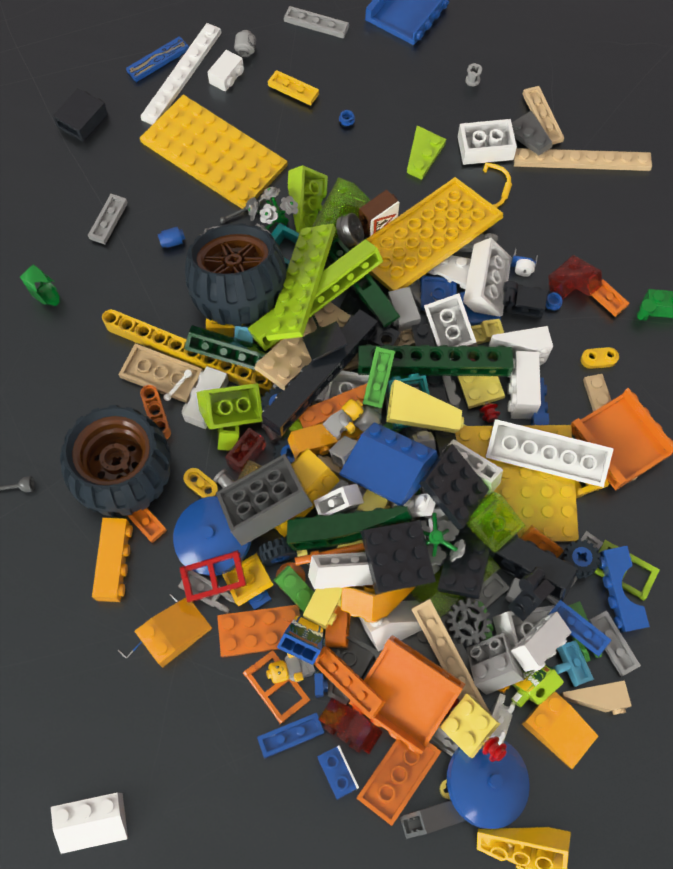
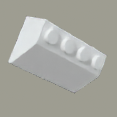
M492 238L478 242L473 246L463 303L473 312L500 317L503 315L504 309L503 286L504 282L509 279L512 257Z

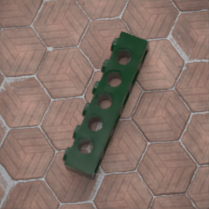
M194 325L189 330L184 348L191 352L255 370V364L272 350L269 348L264 351L257 344Z

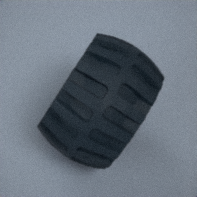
M243 223L236 225L226 224L215 229H209L203 235L195 238L186 256L185 281L193 303L208 320L216 321L221 325L241 326L246 323H255L275 308L279 293H281L284 287L286 266L281 249L268 231H263L255 225L250 226Z
M118 405L93 409L91 413L77 419L73 428H69L64 438L65 444L62 445L60 453L63 479L71 494L82 505L92 511L100 512L102 515L115 516L116 514H121L122 516L132 515L135 511L144 510L149 507L150 503L161 495L163 485H166L171 471V454L168 442L157 424L136 409L130 407L122 408ZM100 455L99 460L95 461L96 457Z

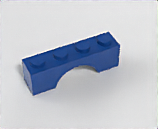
M628 546L599 552L601 556L599 558L601 560L599 567L603 569L604 573L603 583L605 588H608L610 595L608 602L611 609L614 610V623L620 633L650 627L644 606L631 602L624 594L622 588L623 576L633 566Z

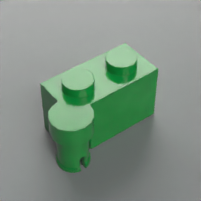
M648 289L637 313L638 319L642 320L644 318L645 321L649 318V315L673 318V291Z

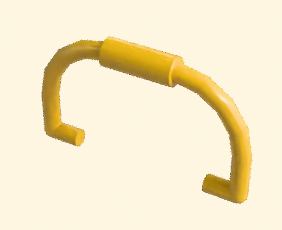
M486 162L483 172H487L488 167L502 171L507 178L501 200L493 204V206L498 208L508 199L512 186L511 176L504 167Z

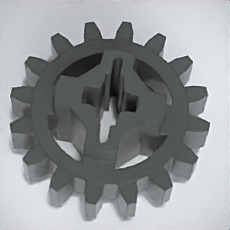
M466 599L465 602L460 600L457 602V605L453 604L451 606L452 611L446 613L450 619L445 621L446 624H450L447 632H453L451 638L458 637V644H462L465 641L466 646H470L472 642L476 645L480 643L479 639H486L484 633L491 631L487 628V625L492 624V621L486 618L490 613L483 612L485 606L478 607L477 600L471 604L470 599ZM470 620L471 624L466 625L465 621Z

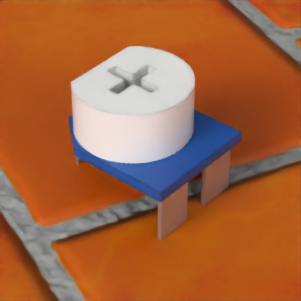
M515 249L511 267H515V273L520 276H530L535 270L538 255L536 256V261L532 258L515 256Z

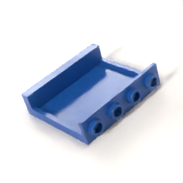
M372 0L366 7L365 20L414 45L418 40H421L424 32L430 29L432 22L439 18L441 11L447 8L449 0Z

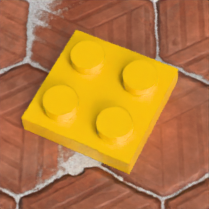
M257 553L242 561L247 586L230 591L238 607L274 585ZM236 567L222 574L227 585L239 582Z

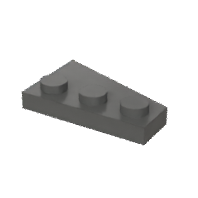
M532 111L512 122L515 139L537 155H541L552 148L551 139Z
M349 635L347 636L349 640L348 647L338 648L336 655L363 679L374 659L373 651L376 649ZM330 681L328 697L347 707L350 699Z

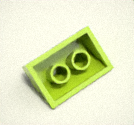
M258 383L196 392L199 412L209 429L263 421Z

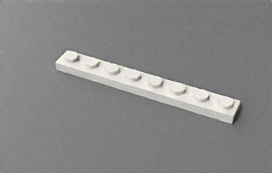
M206 23L141 114L142 121L153 125L169 109L221 35V28Z

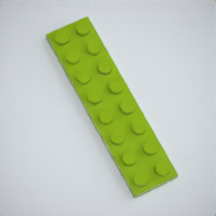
M334 224L306 227L300 230L286 272L284 287L281 293H279L265 334L268 341L303 337L336 231Z

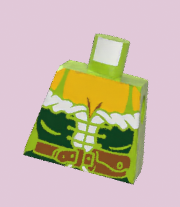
M545 665L538 671L533 669L527 672L521 667L524 680L512 684L517 689V693L511 700L520 708L528 699L540 705L564 681L548 665Z

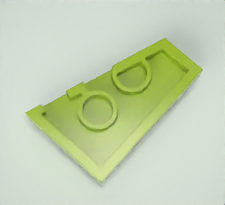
M417 126L407 173L422 180L445 146L447 139Z

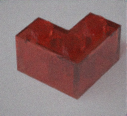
M575 255L571 256L548 276L549 290L552 293H558L562 299L575 288L591 296L602 286L601 270Z
M334 698L330 700L318 719L325 725L323 727L324 730L333 736L337 733L336 737L345 743L349 741V747L358 753L362 750L370 754L383 732L361 713Z

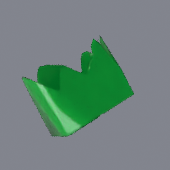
M34 264L20 276L31 296L39 302L53 306L59 304L60 296L55 290L56 287L51 283L55 281ZM40 282V286L36 289L35 283Z

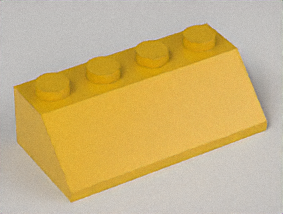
M308 448L291 465L313 506L289 520L305 517L315 507L314 500L328 494L340 481ZM288 520L275 527L283 537L287 535Z

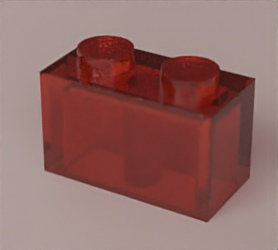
M248 428L226 455L227 465L243 476L266 447L265 438L251 428Z

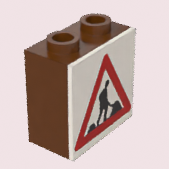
M387 189L359 208V220L362 224L364 235L367 238L398 217L399 201Z

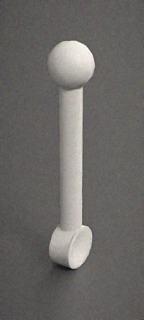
M186 370L181 380L173 387V389L168 394L164 395V400L169 401L171 399V395L179 388V386L186 380V378H190L192 376V372L190 370Z

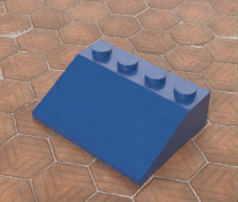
M374 422L361 434L341 469L340 476L399 506H403L422 487L419 483L438 459L436 450Z

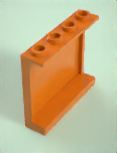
M629 388L622 395L581 420L578 418L571 423L572 434L577 440L614 448L606 479L615 491L673 454V440L666 436L661 425L655 422L649 410L643 407L637 395L631 392Z
M393 635L385 643L382 652L364 679L386 701L375 718L370 719V721L378 727L382 726L394 739H400L405 742L411 751L419 752L420 754L423 753L465 686V683ZM350 700L349 704L353 706V707H352L353 710L356 711V712L359 713V714H364V713Z

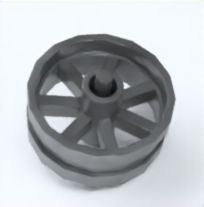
M350 213L346 216L338 217L336 229L338 237L343 244L349 248L361 243L364 240V231L357 215Z

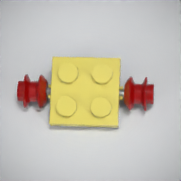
M457 376L468 409L483 405L479 410L480 413L485 414L482 420L487 422L497 420L501 413L495 411L498 405L491 402L505 398L498 376Z
M466 693L460 702L456 698L446 716H449L440 728L469 757L473 758L483 746L482 753L484 755L490 754L489 760L491 762L502 760L506 755V744L502 743L499 745V737L497 736L490 738L500 723L471 695Z

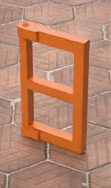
M272 650L246 669L243 674L274 714L279 724H282L310 702V699L300 685L290 679L276 683L266 692L262 690L252 674L272 659L274 662L280 661L279 657ZM289 681L302 699L281 715L268 697Z

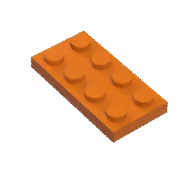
M297 605L217 615L221 657L280 650L277 648V645L294 618L300 616L299 607Z
M396 739L356 799L392 826L442 751L429 742L423 753L420 754L419 752L411 751L402 740Z

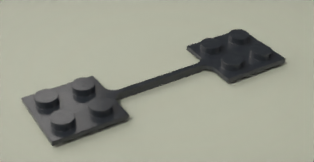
M312 315L317 329L302 337L312 361L348 345L337 321L321 327L315 315Z

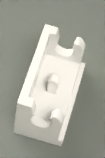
M501 693L490 711L491 715L500 723L490 738L499 737V745L504 743L513 716L512 712L515 708L514 702L509 707L503 704L505 695Z

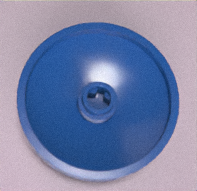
M217 496L205 497L189 505L177 520L173 534L176 555L184 566L225 555L236 550L239 551L241 561H243L251 545L250 541L241 546L231 533ZM234 559L215 563L216 576L234 569ZM208 566L192 570L197 574L210 576Z
M505 740L506 755L500 761L491 762L489 760L490 754L484 755L482 753V746L473 758L469 757L458 747L449 762L447 788L451 802L457 812L467 822L480 828L498 829L508 826L521 815L528 801L530 783L526 765L517 750Z

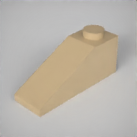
M625 680L559 694L565 701L603 712L613 711V715L626 713L625 709L632 706Z

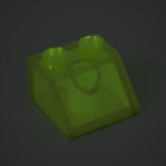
M493 491L481 501L466 523L474 534L494 553L525 527V524L504 497Z

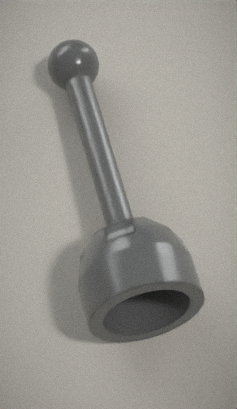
M256 198L249 199L245 208L227 217H221L220 223L225 224L227 220L248 211L250 205H253L255 201L257 202Z
M32 476L23 477L18 484L0 486V490L19 488L24 492H32L35 489L34 479Z

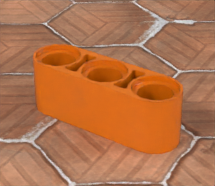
M146 385L140 392L146 414L159 428L165 427L162 432L167 440L171 435V429L156 387ZM154 394L152 398H147L148 395ZM154 411H160L157 415H152Z
M338 606L335 611L337 617L333 625H328L325 631V646L347 648L351 615L341 610V607Z

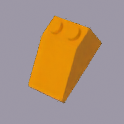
M373 585L342 588L341 610L348 612L351 616L365 618L367 622H377L378 619L387 617L415 587L376 595Z
M184 598L150 618L134 632L157 663L163 668L210 631L212 627L193 602L188 603L187 599Z
M556 692L552 693L543 703L537 705L522 723L528 731L571 769L574 768L598 737L574 708Z

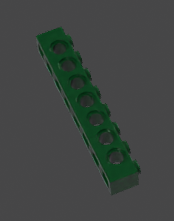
M366 344L358 347V375L370 374L376 347L395 351L394 358L400 359H393L390 375L409 376L419 373L420 376H511L514 368L512 347L391 346L388 344L373 346Z

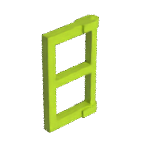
M604 540L599 552L618 548V546ZM630 553L632 562L651 573L641 592L622 582V588L645 601L660 569ZM599 568L594 572L601 577L604 576L603 570Z

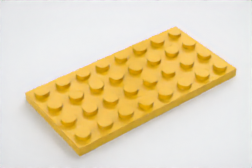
M184 94L140 137L141 143L241 209L246 207L249 199L253 197L257 199L288 166L287 160Z
M454 177L366 239L377 247L383 259V262L369 273L389 291L406 288L503 218V212Z

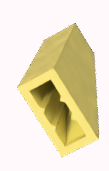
M394 380L391 384L386 422L456 433L463 427L464 417H462V410L399 380Z

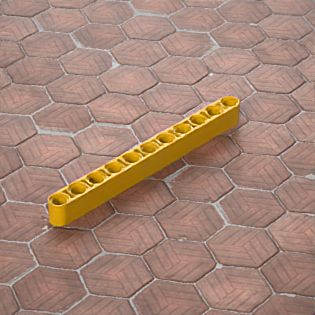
M112 309L105 311L102 315V320L107 330L111 333L202 368V370H205L206 366L227 373L229 381L240 386L256 384L258 381L264 380L263 384H259L260 394L264 396L266 391L270 392L271 388L275 389L273 387L274 383L256 370L201 354L190 356L195 352L184 349L186 339ZM209 360H215L212 363H207ZM225 367H231L229 370H224ZM243 373H247V374H248L246 377H241V376H240V375L243 374Z

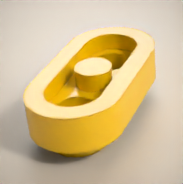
M611 347L587 349L581 356L582 365L589 369L613 367L619 360V353Z
M190 468L184 473L183 479L186 486L201 498L217 496V484L197 468ZM192 478H198L196 482H191ZM207 489H212L210 494L205 493Z

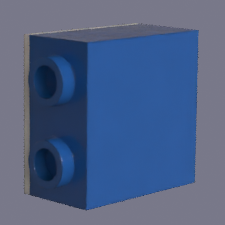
M340 746L317 756L336 800L359 788Z

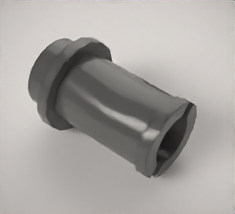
M263 421L261 422V427L265 429L270 442L275 443L282 438L265 426Z

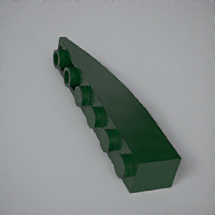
M337 237L332 241L327 257L329 262L333 264L348 253L349 249ZM366 274L350 286L384 328L400 318L395 308L369 274Z
M395 506L390 509L375 508L373 511L356 510L353 513L347 514L339 512L329 516L316 515L312 518L297 517L294 520H288L287 544L292 550L296 551L353 543L362 540L361 531L405 523L412 519V514L408 507Z

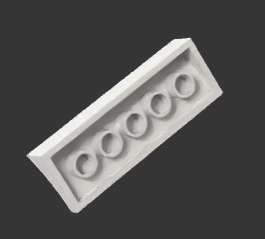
M495 419L486 458L604 487L614 448Z

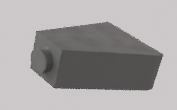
M451 800L400 816L406 839L425 835L466 821L457 812Z

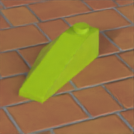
M303 165L288 171L289 196L293 197L294 201L298 203V213L293 214L297 233H300V230L303 228L316 226L318 221L317 215L322 209L321 203L323 198L326 197L328 183L327 175Z

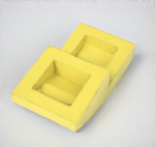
M500 319L482 321L481 325L471 326L477 344L489 342L492 335L504 333Z

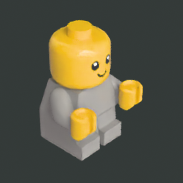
M348 400L340 411L331 415L323 423L324 427L337 440L342 437L341 433L345 430L352 435L356 431L352 421L357 420L363 414L364 410L361 407L363 404L359 400Z
M287 653L285 661L280 660L270 663L266 674L273 683L284 682L288 679L294 682H301L305 677L312 676L315 669L313 665Z

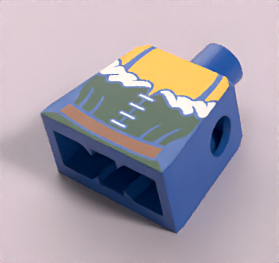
M296 616L285 630L277 648L313 665L322 650L323 628L307 619Z

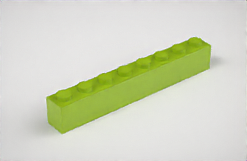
M365 239L323 271L309 318L383 262L377 247ZM274 308L247 328L254 340L264 351L280 341H268L265 336Z

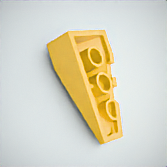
M550 827L478 829L477 850L500 861H510L516 864L517 869H567L571 832Z

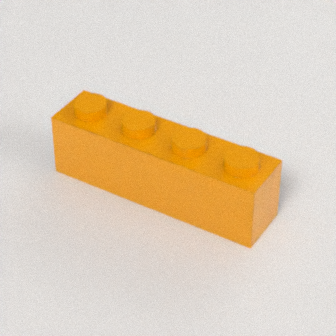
M322 423L291 431L287 441L296 460L307 448L315 455H326L339 440ZM355 426L356 431L352 435L345 430L341 433V436H347L358 441L363 432Z
M102 519L92 597L96 601L121 602V596L125 594L123 579L124 576H127L128 565L125 563L126 557L130 555L128 539L132 536L133 532L132 525H130L127 519Z

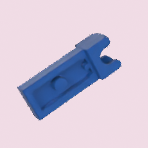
M540 378L541 406L538 412L533 414L530 420L531 425H549L548 403L545 402L544 397L547 395V385H544V378Z

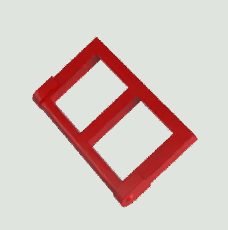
M238 550L180 567L188 603L247 586ZM233 558L239 582L219 587L214 564ZM208 566L213 589L193 595L188 571Z

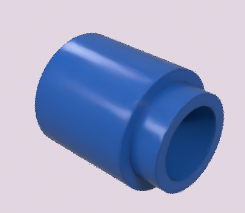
M178 226L161 231L162 233L158 234L162 248L183 244L182 240L185 239L183 230L178 229Z

